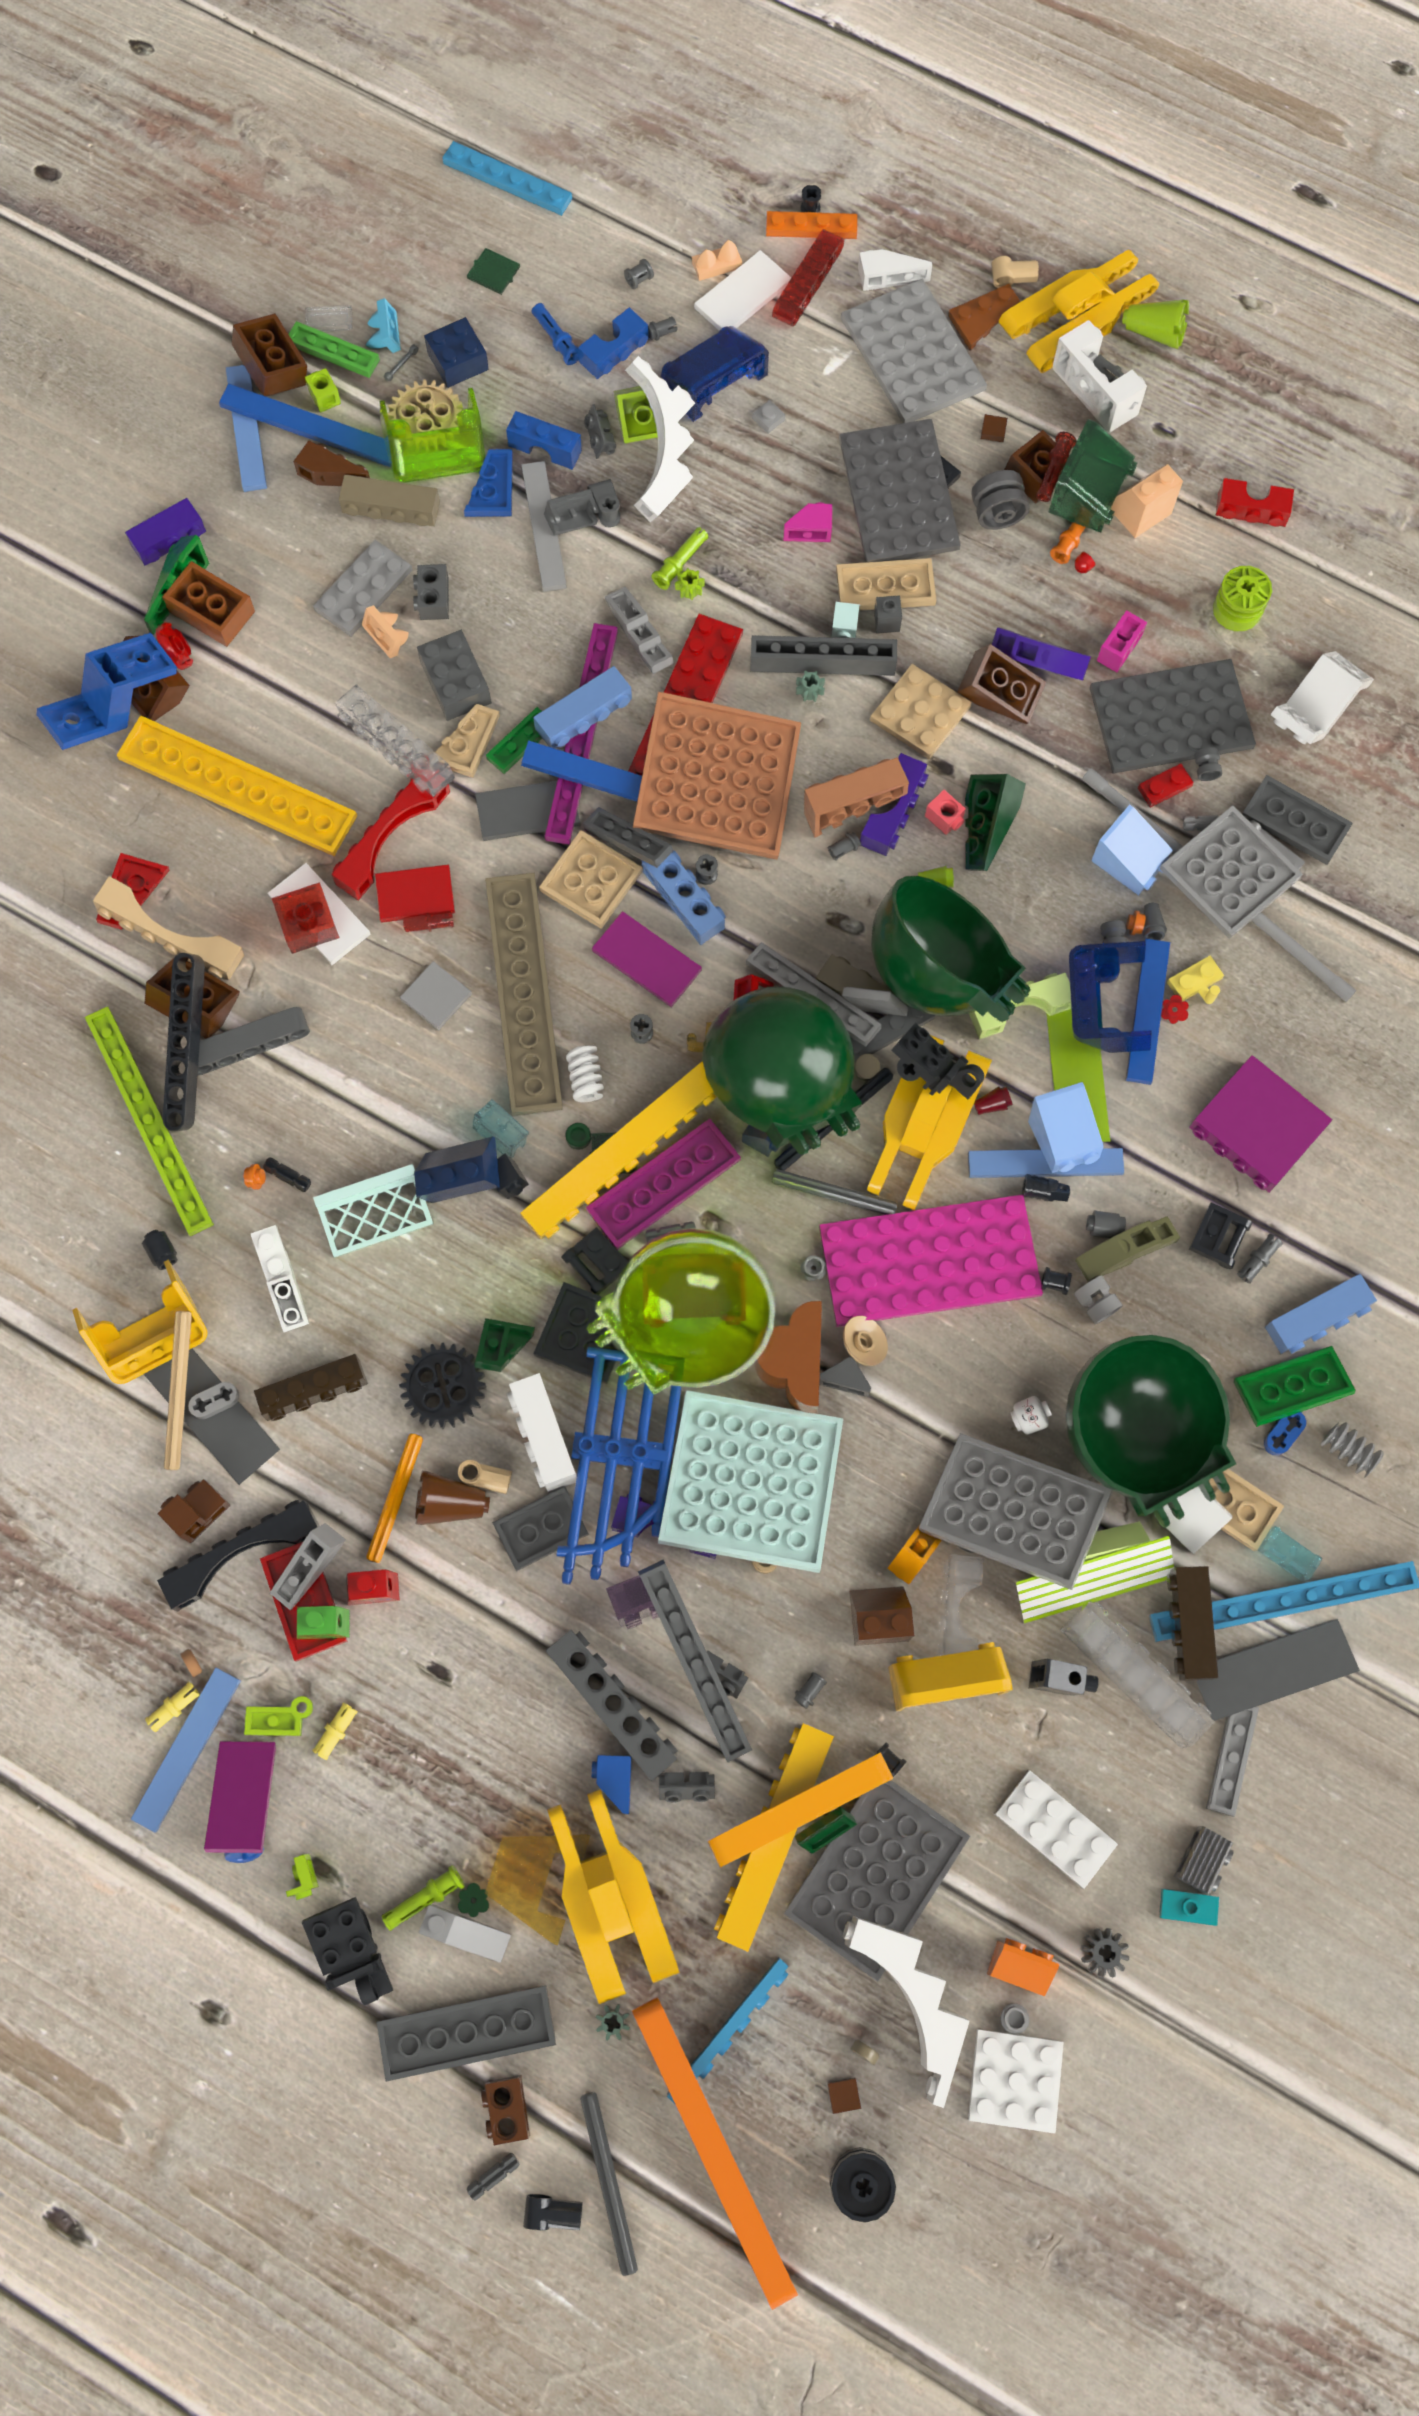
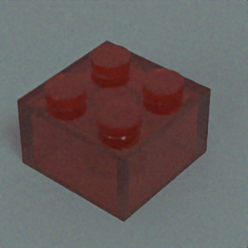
M320 882L272 898L286 943L292 954L340 938Z

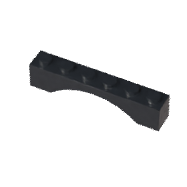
M295 1500L284 1507L285 1511L277 1515L271 1513L260 1520L261 1524L253 1528L248 1526L239 1530L236 1533L237 1537L228 1542L226 1539L219 1541L211 1547L212 1550L204 1555L198 1553L187 1560L188 1564L180 1568L175 1566L163 1572L164 1577L158 1579L157 1582L170 1608L178 1612L202 1599L208 1584L215 1574L229 1560L246 1550L269 1543L298 1544L303 1542L310 1531L319 1527L309 1504L304 1500L301 1502Z

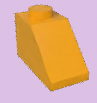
M918 1526L887 1569L909 1585L942 1540L921 1532Z

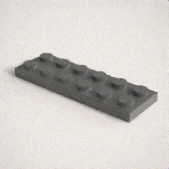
M546 1985L377 2021L386 2082L556 2045Z

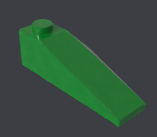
M197 535L181 537L169 549L144 618L149 633L153 635L156 632V628L170 615L163 600V595L191 561L204 569L210 564L200 537Z

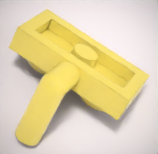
M1208 956L1169 978L1167 984L1175 995L1181 996L1182 1001L1199 993L1207 1004H1212L1220 993V988L1213 984L1220 981L1224 974L1213 958Z

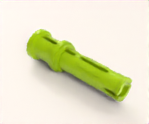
M697 527L673 556L667 557L663 562V566L658 571L652 573V580L659 588L667 590L670 587V582L677 574L682 573L684 564L708 539V534L704 529L699 533L702 528Z
M453 1865L449 1866L448 1871L438 1878L429 1879L426 1887L382 1914L381 1917L389 1931H392L435 1901L437 1903L443 1902L445 1896L457 1888L463 1889L465 1887L463 1879Z

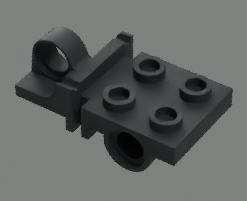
M916 1022L891 1050L900 1058L897 1063L898 1074L907 1081H915L921 1077L926 1081L923 1088L926 1090L929 1087L932 1090L929 1094L932 1096L936 1091L940 1094L950 1083L968 1100L984 1080V1072L979 1066L975 1064L967 1065L969 1061L964 1056H961L956 1063L953 1062L952 1058L954 1056L949 1053L948 1049L939 1044L930 1036L926 1029L920 1027ZM968 1073L974 1075L976 1080H974Z
M356 1897L302 1920V1925L323 1976L331 1973L326 1977L325 1981L328 1991L355 1979L356 1989L364 2006L393 1991L381 1960V1954L372 1955L377 1952L378 1947L372 1938V1931L364 1910L360 1908Z

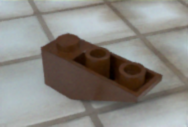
M308 440L293 461L298 476L319 486L342 487L344 475L370 478L369 472L364 466L360 464L355 465L343 455L335 454L324 445L316 444Z

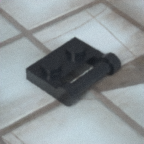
M1211 1202L1189 1250L1217 1262L1223 1268L1233 1269L1236 1262L1234 1258L1246 1231H1249L1252 1226V1221ZM1230 1223L1236 1226V1229L1225 1254L1218 1252Z
M597 1227L561 1256L565 1263H570L591 1286L590 1290L596 1295H599L631 1267V1264ZM583 1252L605 1277L598 1280L577 1256Z

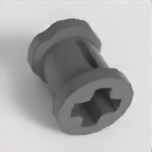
M641 259L639 264L632 269L627 268L624 270V277L632 289H636L641 282L646 279L651 280L654 277V272L646 259Z
M705 854L698 858L696 862V879L701 884L710 885L717 880L718 862L715 857Z
M645 1014L635 1015L630 1022L631 1037L639 1044H645L653 1037V1022L651 1018ZM641 1026H644L645 1028L642 1032L638 1031Z

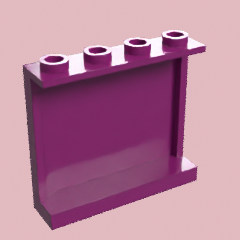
M1251 1055L1196 1117L1189 1128L1193 1130V1134L1198 1139L1208 1142L1216 1154L1230 1160L1237 1171L1247 1174L1252 1178L1253 1183L1259 1189L1270 1193L1333 1119Z

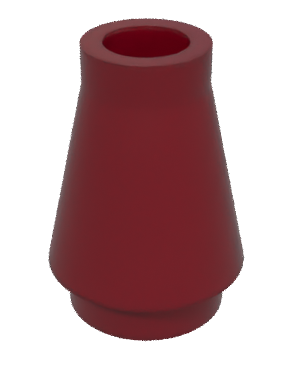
M998 1086L974 1102L978 1115L1008 1110L1007 1107L1013 1105L1006 1086L1002 1088Z

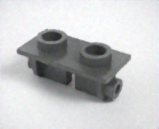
M593 404L585 416L584 424L585 428L588 429L591 448L594 450L596 459H598L602 452H606L608 455L613 454L616 449V443L613 434L608 433L611 427L607 413L601 409L596 410L595 404Z
M707 1650V1654L726 1695L737 1699L749 1677L744 1675V1671L728 1663L725 1670L720 1669L724 1660Z
M665 1772L664 1775H659V1800L676 1803L693 1799L696 1802L715 1799L714 1774H709V1772H689L690 1782H684V1772Z

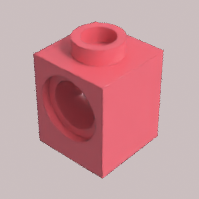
M943 790L927 805L925 817L947 835L952 829L956 831L964 823L963 817L966 808L948 792ZM942 812H949L952 816H944Z

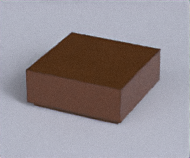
M985 414L980 439L1004 442L1008 418Z
M856 2078L827 2083L833 2114L861 2109Z

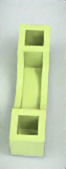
M1053 973L1044 977L1042 981L1036 983L1034 981L1026 982L1031 990L1029 996L1025 997L1024 1002L1017 1004L1011 1000L1015 1007L1033 1005L1051 1016L1072 1009L1077 998L1066 973L1060 975ZM977 1011L969 1013L979 1039L1003 1032L1006 1021L1003 1023L999 1022L989 1012L984 1016H981Z

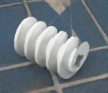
M579 1046L570 1050L566 1055L567 1062H569L568 1070L571 1072L569 1076L572 1081L571 1088L574 1091L573 1099L577 1102H592L603 1098V1095L597 1092L603 1090L604 1086L603 1084H596V1082L602 1080V1075L594 1074L601 1070L600 1065L592 1064L599 1060L597 1055H591L597 1051L596 1046Z

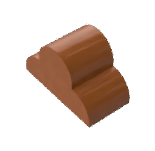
M810 1301L800 1305L793 1312L789 1326H775L764 1332L758 1340L755 1353V1369L759 1378L773 1388L785 1389L786 1398L794 1410L817 1414L819 1407L822 1301Z

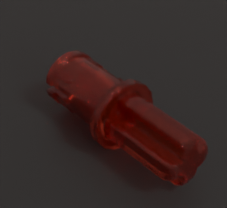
M452 911L429 914L427 912V915L405 917L403 919L405 932L422 930L432 932V929L454 927L453 920L442 921L443 919L453 918Z

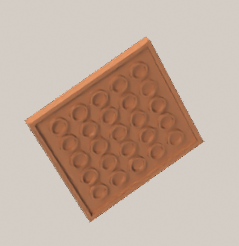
M658 692L633 828H640L652 834L777 860L781 847L801 722Z

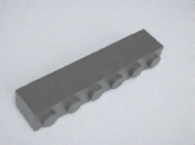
M752 635L750 672L804 673V671H817V674L895 676L897 639Z

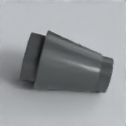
M1154 902L1148 903L1144 906L1146 919L1142 934L1145 936V939L1162 940L1165 937L1167 928L1159 904Z

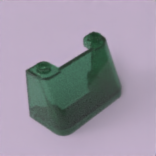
M1088 419L1061 472L1048 513L1101 533L1105 524L1110 525L1115 511L1111 509L1124 480L1127 479L1128 475L1133 476L1138 463L1134 461L1135 456L1099 423Z

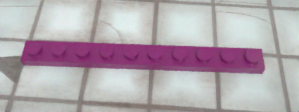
M594 623L579 688L610 669L618 627ZM597 722L591 725L585 733L577 734L571 738L566 744L564 752L589 759ZM558 777L545 833L546 841L570 845L583 789L582 784Z

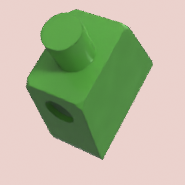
M339 1606L297 1607V1640L350 1638L349 1609Z

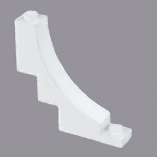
M853 1916L851 1922L848 1921L844 1928V1944L875 1960L892 1976L901 1988L916 2021L921 2048V2065L926 2070L934 2072L933 2077L930 2076L926 2084L925 2093L928 2094L927 2099L933 2105L944 2108L969 2020L961 2015L938 2008L946 1981L939 1976L915 1968L923 1941Z

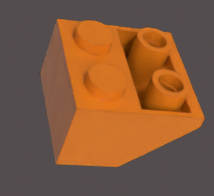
M1006 1938L1005 1943L997 1941L987 1974L1045 1996L1060 1965L1052 1961L1054 1955L1033 1948L1032 1953L1025 1951V1944Z

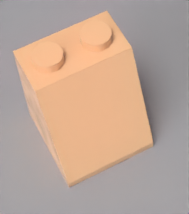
M1167 464L1140 479L1107 501L1105 505L1132 536L1136 538L1172 514L1183 480Z

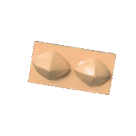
M727 240L719 249L713 251L705 249L701 254L692 256V264L699 281L735 271L742 265L737 247L730 240Z
M373 605L366 608L362 626L389 658L398 656L400 646L407 641L409 633L404 630L393 629L392 625L396 622L398 614L379 612Z

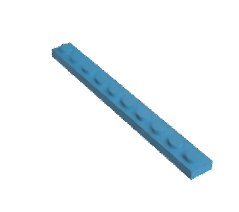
M1410 1561L1213 1601L1214 1630L1418 1589L1419 1580L1414 1562ZM1169 1611L1150 1614L1149 1619L1155 1642L1172 1639L1171 1634L1172 1630H1175L1174 1619H1171Z

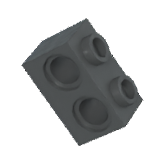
M446 564L417 565V575H413L414 590H417V596H413L414 611L419 612L420 620L449 619V576Z

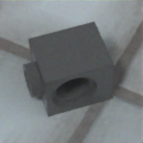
M900 595L876 597L874 608L876 634L900 632L902 622Z

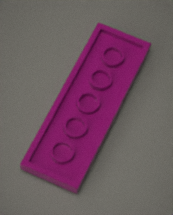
M709 1118L588 1205L586 1211L618 1250L741 1161V1157Z

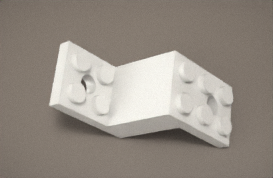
M1336 651L1325 653L1320 657L1287 703L1277 706L1271 713V716L1275 718L1273 722L1284 730L1289 728L1295 733L1293 737L1302 744L1307 742L1312 744L1322 740L1359 691L1368 688L1374 679Z

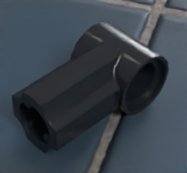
M528 2194L526 2195L523 2227L530 2230H549V2228L580 2230L583 2202L556 2200L548 2195Z

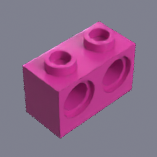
M1126 610L1101 646L1097 661L1118 673L1142 638L1147 622Z

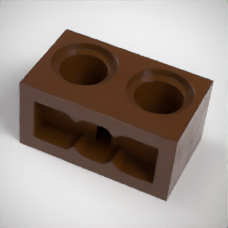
M522 2075L487 2081L485 2084L486 2089L481 2090L483 2108L489 2109L490 2120H486L488 2139L493 2138L494 2146L529 2139L530 2129ZM500 2087L508 2089L510 2101L507 2103L498 2102L495 2097L496 2089ZM510 2118L515 2124V2130L509 2134L502 2132L499 2126L501 2119Z

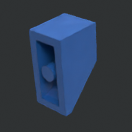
M598 1755L597 1761H592L591 1777L597 1779L596 1784L623 1814H630L632 1757Z

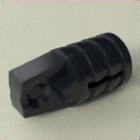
M1026 1174L1022 1195L1044 1201L1068 1202L1070 1186L1059 1183L1058 1180L1051 1178L1047 1179Z

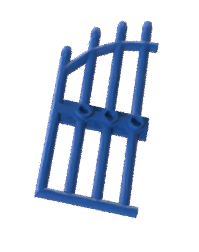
M595 1347L587 1348V1357L594 1358L584 1431L583 1433L575 1432L571 1459L579 1460L567 1546H558L557 1556L565 1557L562 1584H571L576 1556L593 1554L591 1563L593 1566L590 1570V1577L592 1580H599L604 1552L622 1544L620 1566L629 1567L634 1536L652 1519L654 1522L651 1529L652 1537L659 1538L668 1491L685 1359ZM605 1360L621 1361L610 1436L594 1434ZM631 1363L647 1365L637 1440L621 1438ZM657 1366L673 1368L663 1443L647 1441ZM590 1461L606 1463L595 1543L578 1545ZM616 1466H631L633 1468L624 1531L606 1539ZM643 1468L659 1470L655 1503L636 1520Z

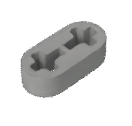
M229 1382L219 1383L193 1396L189 1401V1411L198 1419H207L234 1406L239 1400V1391ZM224 1389H227L229 1392L233 1391L229 1395L230 1400L226 1401L224 1398L216 1400L223 1395ZM202 1400L204 1403L212 1401V1403L205 1406V1412L202 1413L199 1410H195L199 1407V1401Z

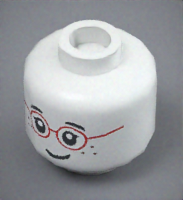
M1031 1396L1016 1402L1013 1406L1014 1411L1010 1412L1018 1432L1023 1431L1027 1435L1048 1427V1417L1052 1415L1047 1402H1041L1037 1396Z

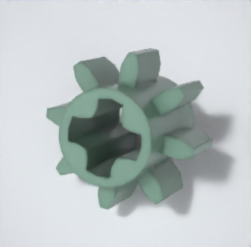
M804 671V676L802 678L797 677L796 695L801 694L804 702L806 700L816 702L818 695H824L825 688L823 686L825 678H819L817 671Z
M606 2004L604 2006L606 2014L604 2016L596 2015V2018L602 2021V2025L596 2031L604 2030L607 2033L606 2041L610 2039L611 2035L615 2034L617 2039L621 2040V2029H630L629 2025L624 2024V2019L630 2014L624 2013L622 2015L619 2012L620 2004L616 2006L615 2010H610ZM613 2014L617 2015V2021L621 2023V2026H615L613 2030H610L608 2028L609 2023L605 2021V2018H611Z

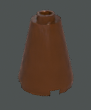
M422 1470L419 1481L422 1482V1487L418 1490L416 1501V1525L482 1518L483 1513H488L490 1497H485L484 1490Z

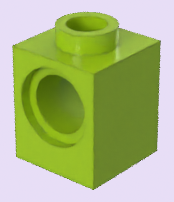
M326 368L315 371L305 377L308 391L320 413L341 404L338 389Z

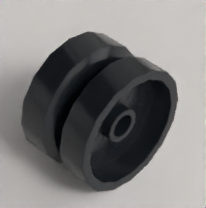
M862 2147L847 2150L837 2158L831 2168L829 2183L832 2197L841 2213L851 2220L863 2223L878 2220L886 2214L894 2202L896 2184L894 2174L884 2158L874 2150ZM863 2179H866V2187L858 2188L856 2183L858 2181L862 2183Z

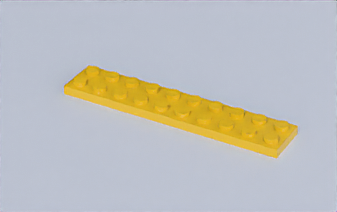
M141 715L117 753L118 759L332 856L336 855L357 818L356 811Z

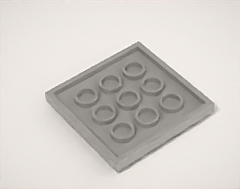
M1233 805L1160 867V870L1229 939L1295 884L1303 875Z

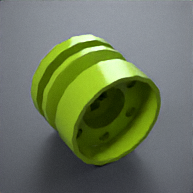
M1238 566L1231 569L1224 576L1213 603V614L1218 623L1232 631H1246L1253 628L1260 621L1272 594L1270 579L1263 571L1252 566Z

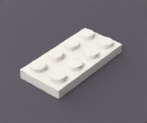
M1030 1770L1027 1771L995 1813L999 1819L1082 1889H1085L1118 1845Z

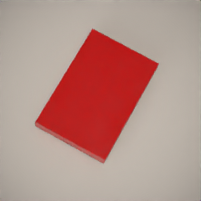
M449 864L375 874L381 923L455 913Z

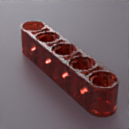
M825 229L820 232L775 303L772 312L773 318L792 327L797 324L838 259L844 246V238Z

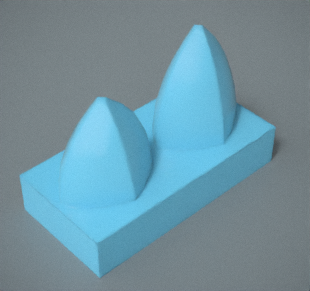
M385 298L378 300V310L371 316L367 324L373 328H380V330L374 333L365 345L369 348L388 347L394 353L401 350L397 312Z

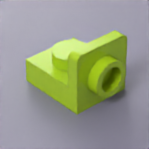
M310 1854L294 1858L295 1865H292V1871L296 1882L300 1881L301 1886L286 1891L287 1897L295 1896L296 1900H300L313 1895L311 1890L319 1887Z

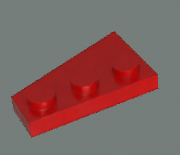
M120 853L112 878L130 887L141 907L170 869L169 866ZM99 914L97 915V923L120 930L123 929L119 925V921L113 918L108 920Z

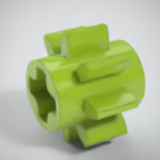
M687 568L682 574H677L678 581L675 582V590H680L681 598L685 597L693 600L697 595H702L705 579L699 578V570L695 572Z

